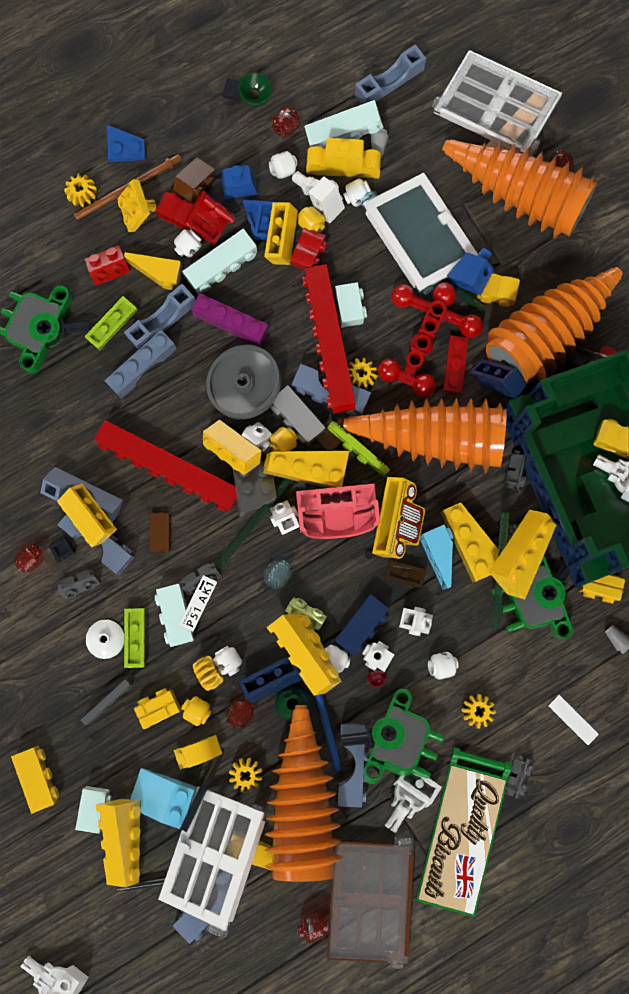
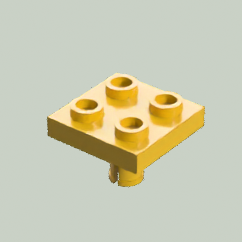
M139 179L131 180L118 198V206L121 208L128 232H135L149 216V211L154 212L156 210L155 200H145Z

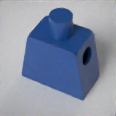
M233 166L232 168L223 169L221 187L224 200L258 195L255 175L250 166Z
M482 248L477 256L466 253L447 276L455 286L481 296L493 273V267L488 262L492 253L485 248Z

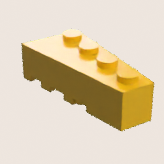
M349 451L270 452L266 455L263 473L324 488L342 487Z
M462 503L443 510L441 515L447 528L449 527L453 534V541L472 583L491 575L489 571L501 554L499 549Z
M529 510L489 571L508 595L525 600L556 528V524L547 513Z
M305 614L282 615L267 627L270 633L274 632L279 640L276 641L281 648L285 647L290 654L288 659L292 665L294 664L301 670L299 675L314 696L325 694L342 682L337 669L329 659L328 652L320 642L319 635L314 631L308 616Z
M117 799L95 804L96 811L100 812L101 818L98 821V826L103 832L101 847L106 853L103 861L107 885L128 887L139 883L140 800Z

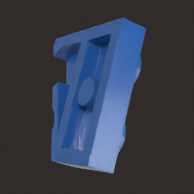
M107 126L109 162L146 160L144 139Z
M243 200L255 239L267 240L272 204L277 202Z

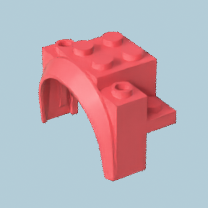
M374 484L296 491L300 533L302 532L307 537L316 539L352 537L370 532L380 523L378 500H376Z

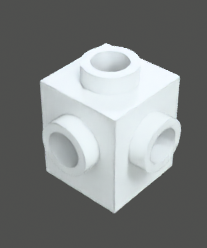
M257 422L253 426L249 425L244 430L242 437L264 451L270 445L269 439L272 434L266 427Z
M287 500L270 508L273 514L270 516L274 527H279L282 535L300 527L296 519L299 516L295 506L290 507Z
M415 607L414 610L404 608L399 627L408 629L409 634L420 636L421 633L429 634L433 615L425 613L426 609Z
M380 641L377 644L374 642L372 645L367 644L362 653L365 655L363 659L367 661L366 666L373 670L379 668L384 672L394 654L387 650L389 647ZM376 652L380 654L379 659L374 658Z

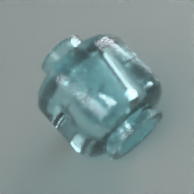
M273 560L263 572L264 582L273 589L283 588L292 576V572L289 569L290 565L284 560Z

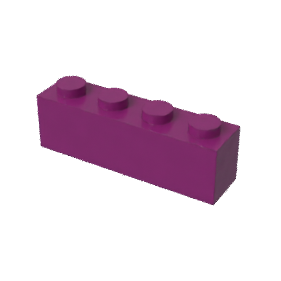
M200 293L191 309L194 317L259 347L262 346L269 331L268 324Z

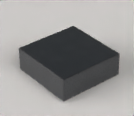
M227 78L222 97L240 102L241 98L238 90L240 81Z
M66 536L48 546L57 563L75 554Z

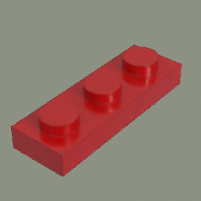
M450 335L442 392L462 393L469 338Z

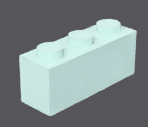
M181 584L157 589V594L154 596L157 606L161 607L162 613L159 614L161 624H165L166 632L164 633L166 644L174 647L195 641L194 633L179 625L187 609Z

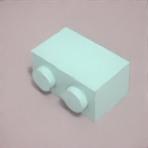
M358 282L335 286L341 328L363 324L367 313L365 306L361 304V300L364 297L362 288L359 289Z
M90 786L83 788L75 830L98 834L102 831L98 826V821L101 820L100 812L96 811L95 804L112 801V796H109L110 790Z

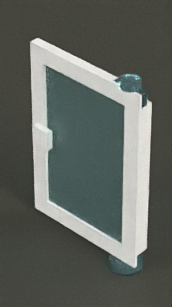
M424 173L379 196L375 191H370L360 199V204L366 211V216L413 288H416L419 293L421 291L424 294L431 292L434 289L433 285L447 278V274L466 253L478 255Z

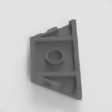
M261 460L260 464L246 475L233 469L239 517L246 515L248 511L257 510L264 504H270L276 500L273 475L263 473L265 462Z

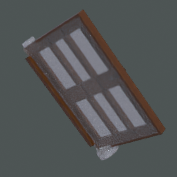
M407 836L394 837V843L341 840V843L333 846V852L341 855L343 858L334 862V878L331 879L327 960L391 963L393 968L402 969L403 964H408L414 839Z

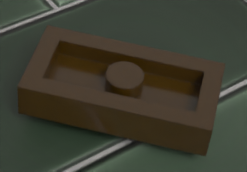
M389 560L384 579L422 589L426 569Z

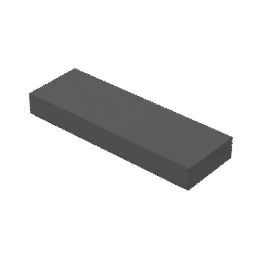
M125 679L81 719L82 723L89 725L132 686L133 683L130 679Z

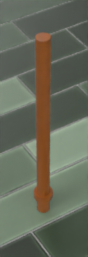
M179 154L170 159L166 158L165 162L135 179H139L140 184L168 168L172 169L182 159ZM130 182L74 213L77 221L118 198Z

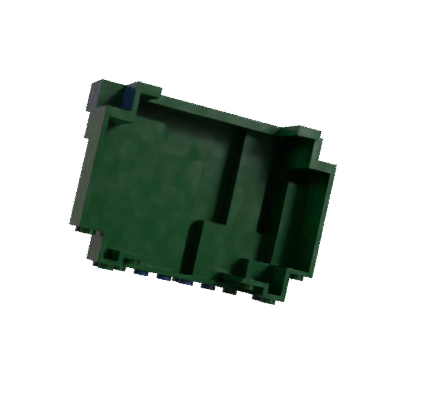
M624 350L540 380L529 394L508 401L503 408L507 410L506 428L514 446L521 444L527 458L524 462V469L541 509L556 524L553 536L576 588L629 567V502L621 498L623 493L616 488L614 482L608 480L610 477L609 473L593 466L599 454L613 462L618 463L619 459L629 462V458L619 456L593 445L598 428L603 420L613 419L622 427L629 426V352Z

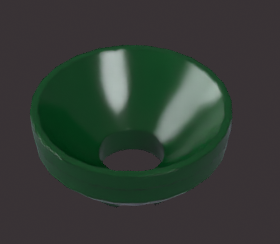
M251 72L242 77L238 90L240 98L244 103L249 106L259 107L269 100L272 87L267 77L260 73ZM256 90L259 93V97L251 98L249 92Z
M288 686L282 689L276 697V710L287 721H292L293 710L287 707V701L290 698L297 699L299 705H307V709L310 710V697L299 686Z

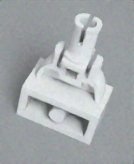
M299 171L293 174V182L302 187L305 195L310 196L313 206L325 216V220L328 223H331L345 208L342 201L343 197L338 190L339 186L335 181H329L325 177L320 181L314 177L307 178Z
M599 454L593 466L608 472V475H610L608 480L614 482L616 488L623 493L621 498L629 502V462L619 459L618 463L613 462Z
M414 773L407 776L399 775L393 784L396 786L394 791L395 799L391 804L392 807L396 806L385 826L388 829L392 826L391 831L397 832L405 816L408 814L407 817L412 818L415 812L430 806L442 787L431 779Z
M28 956L21 965L22 969L34 977L35 982L33 985L38 989L39 994H79L89 978L74 965L64 968L53 967L50 963H47L43 967L33 960L31 956Z

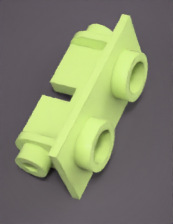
M295 597L292 598L285 610L288 614H305L310 618L313 629L318 631L327 617L321 610L312 608L304 600L296 599Z

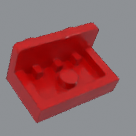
M120 246L109 248L85 259L88 271L95 285L130 272Z

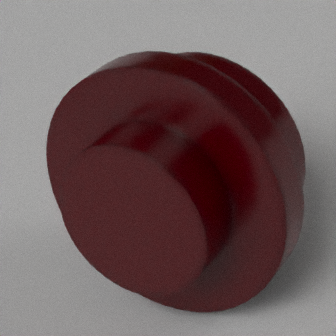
M372 670L367 675V681L373 687H380L386 682L387 676L382 670Z

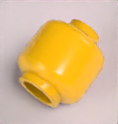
M305 207L300 211L298 224L303 229L306 228L318 233L324 230L325 216L317 208Z
M280 427L271 435L269 447L273 452L291 451L297 446V435L289 427Z
M197 696L191 700L187 699L181 708L184 710L183 718L195 726L204 725L212 712L210 704Z

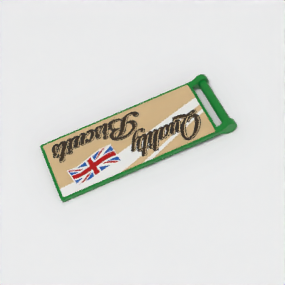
M453 748L416 897L418 902L472 917L475 916L505 789L512 768L511 762L505 761L503 763L460 751L459 748ZM461 759L502 770V776L458 765L457 760Z

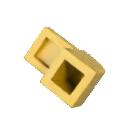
M214 735L174 750L179 768L183 769L221 755L222 751L217 737Z

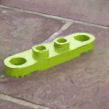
M332 421L327 426L329 431L343 442L342 446L349 452L353 451L358 455L357 459L360 462L369 464L382 476L387 475L390 469L353 436L346 433L340 425L338 426L336 422Z

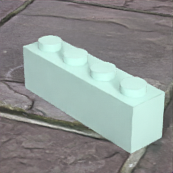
M375 100L305 125L310 147L318 146L326 149L327 138L360 139L363 135L368 133L374 134L383 128Z
M242 229L182 272L197 295L201 292L205 293L211 288L212 284L221 282L226 277V274L238 270L246 260H252L256 256L257 246L246 231Z

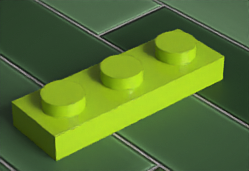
M122 296L84 337L100 351L138 309Z
M145 608L124 609V668L145 667Z

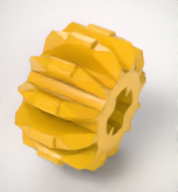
M77 174L75 179L71 176V182H66L67 188L64 189L68 201H72L75 206L80 203L81 207H84L85 202L91 204L90 199H95L94 193L97 192L94 181L89 179L86 174L83 177Z
M356 358L355 364L349 363L350 369L348 368L352 386L357 384V387L360 388L363 385V388L367 390V384L370 386L374 385L373 380L377 379V375L374 373L377 371V368L372 367V361L366 364V358H363L362 363H360L359 359ZM360 371L364 372L363 377H359Z
M210 656L202 657L193 664L196 677L205 690L215 689L223 682L222 675Z
M477 694L476 700L472 695L469 696L471 703L463 702L468 708L461 709L462 712L468 713L463 716V719H470L468 722L470 726L475 723L476 728H480L482 722L487 727L488 723L486 720L488 719L491 722L494 720L489 716L496 713L495 710L489 709L494 706V703H487L489 698L485 696L482 699L481 694ZM477 706L483 709L480 711V716L478 714H474V712L477 711Z
M243 758L239 759L240 766L234 762L232 766L236 770L229 771V774L234 775L229 781L237 782L233 788L237 789L239 785L242 786V793L245 787H247L249 792H252V785L258 788L259 784L256 780L261 781L263 778L260 775H256L262 772V768L255 769L258 765L257 761L250 765L251 758L247 759L246 764ZM243 771L244 773H246L247 771H249V777L251 778L249 779L246 777L245 779H243V773L241 772Z

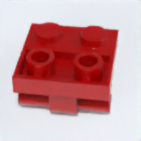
M202 191L184 224L211 245H216L227 222L233 223L235 217L222 204L205 191Z

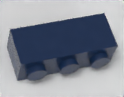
M481 359L470 371V374L482 388L512 398H516L527 385L516 368Z
M370 594L335 639V642L352 655L355 653L359 655L366 646L363 644L366 638L371 639L377 632L375 627L379 621L383 623L389 616L387 613L389 608Z
M290 656L239 681L246 699L251 704L302 680L299 675L301 670L294 664L292 665L288 659Z

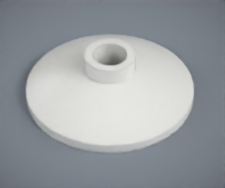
M100 620L94 623L86 635L88 650L94 656L102 659L116 656L124 646L123 629L119 624L111 620ZM103 635L107 637V641L105 643L101 642V637Z

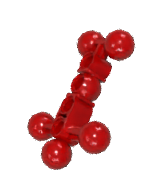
M441 283L433 290L434 302L432 303L415 296L412 288L408 285L401 284L392 290L391 300L398 308L412 306L426 312V316L418 334L414 335L410 341L411 349L406 358L405 369L401 370L400 364L395 359H385L378 365V375L383 381H401L412 386L414 393L419 397H429L436 390L434 378L429 374L415 376V373L421 368L426 355L430 354L433 350V340L442 320L460 327L461 333L467 338H475L482 333L483 322L477 315L470 314L463 317L447 310L446 306L451 305L456 299V290L450 283ZM438 308L442 313L435 314L432 309ZM432 325L434 330L428 331L425 326ZM423 341L427 347L421 348L417 342ZM410 359H418L419 364L413 365L410 362Z

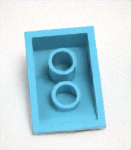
M445 525L420 536V541L442 590L451 587L453 542L451 539H453V534L450 528H446Z
M141 768L130 799L140 800L142 814L180 829L189 811L197 786Z

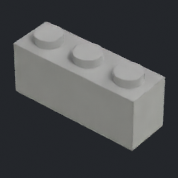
M288 385L279 392L271 409L277 416L281 414L285 419L283 423L287 428L295 430L297 438L302 444L305 442L307 445H310L325 432V427Z

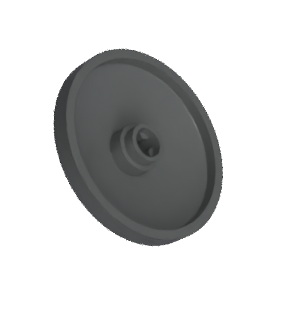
M240 345L223 352L213 362L206 380L207 394L211 403L219 412L234 419H249L266 411L277 398L281 387V373L276 361L267 351L253 345Z

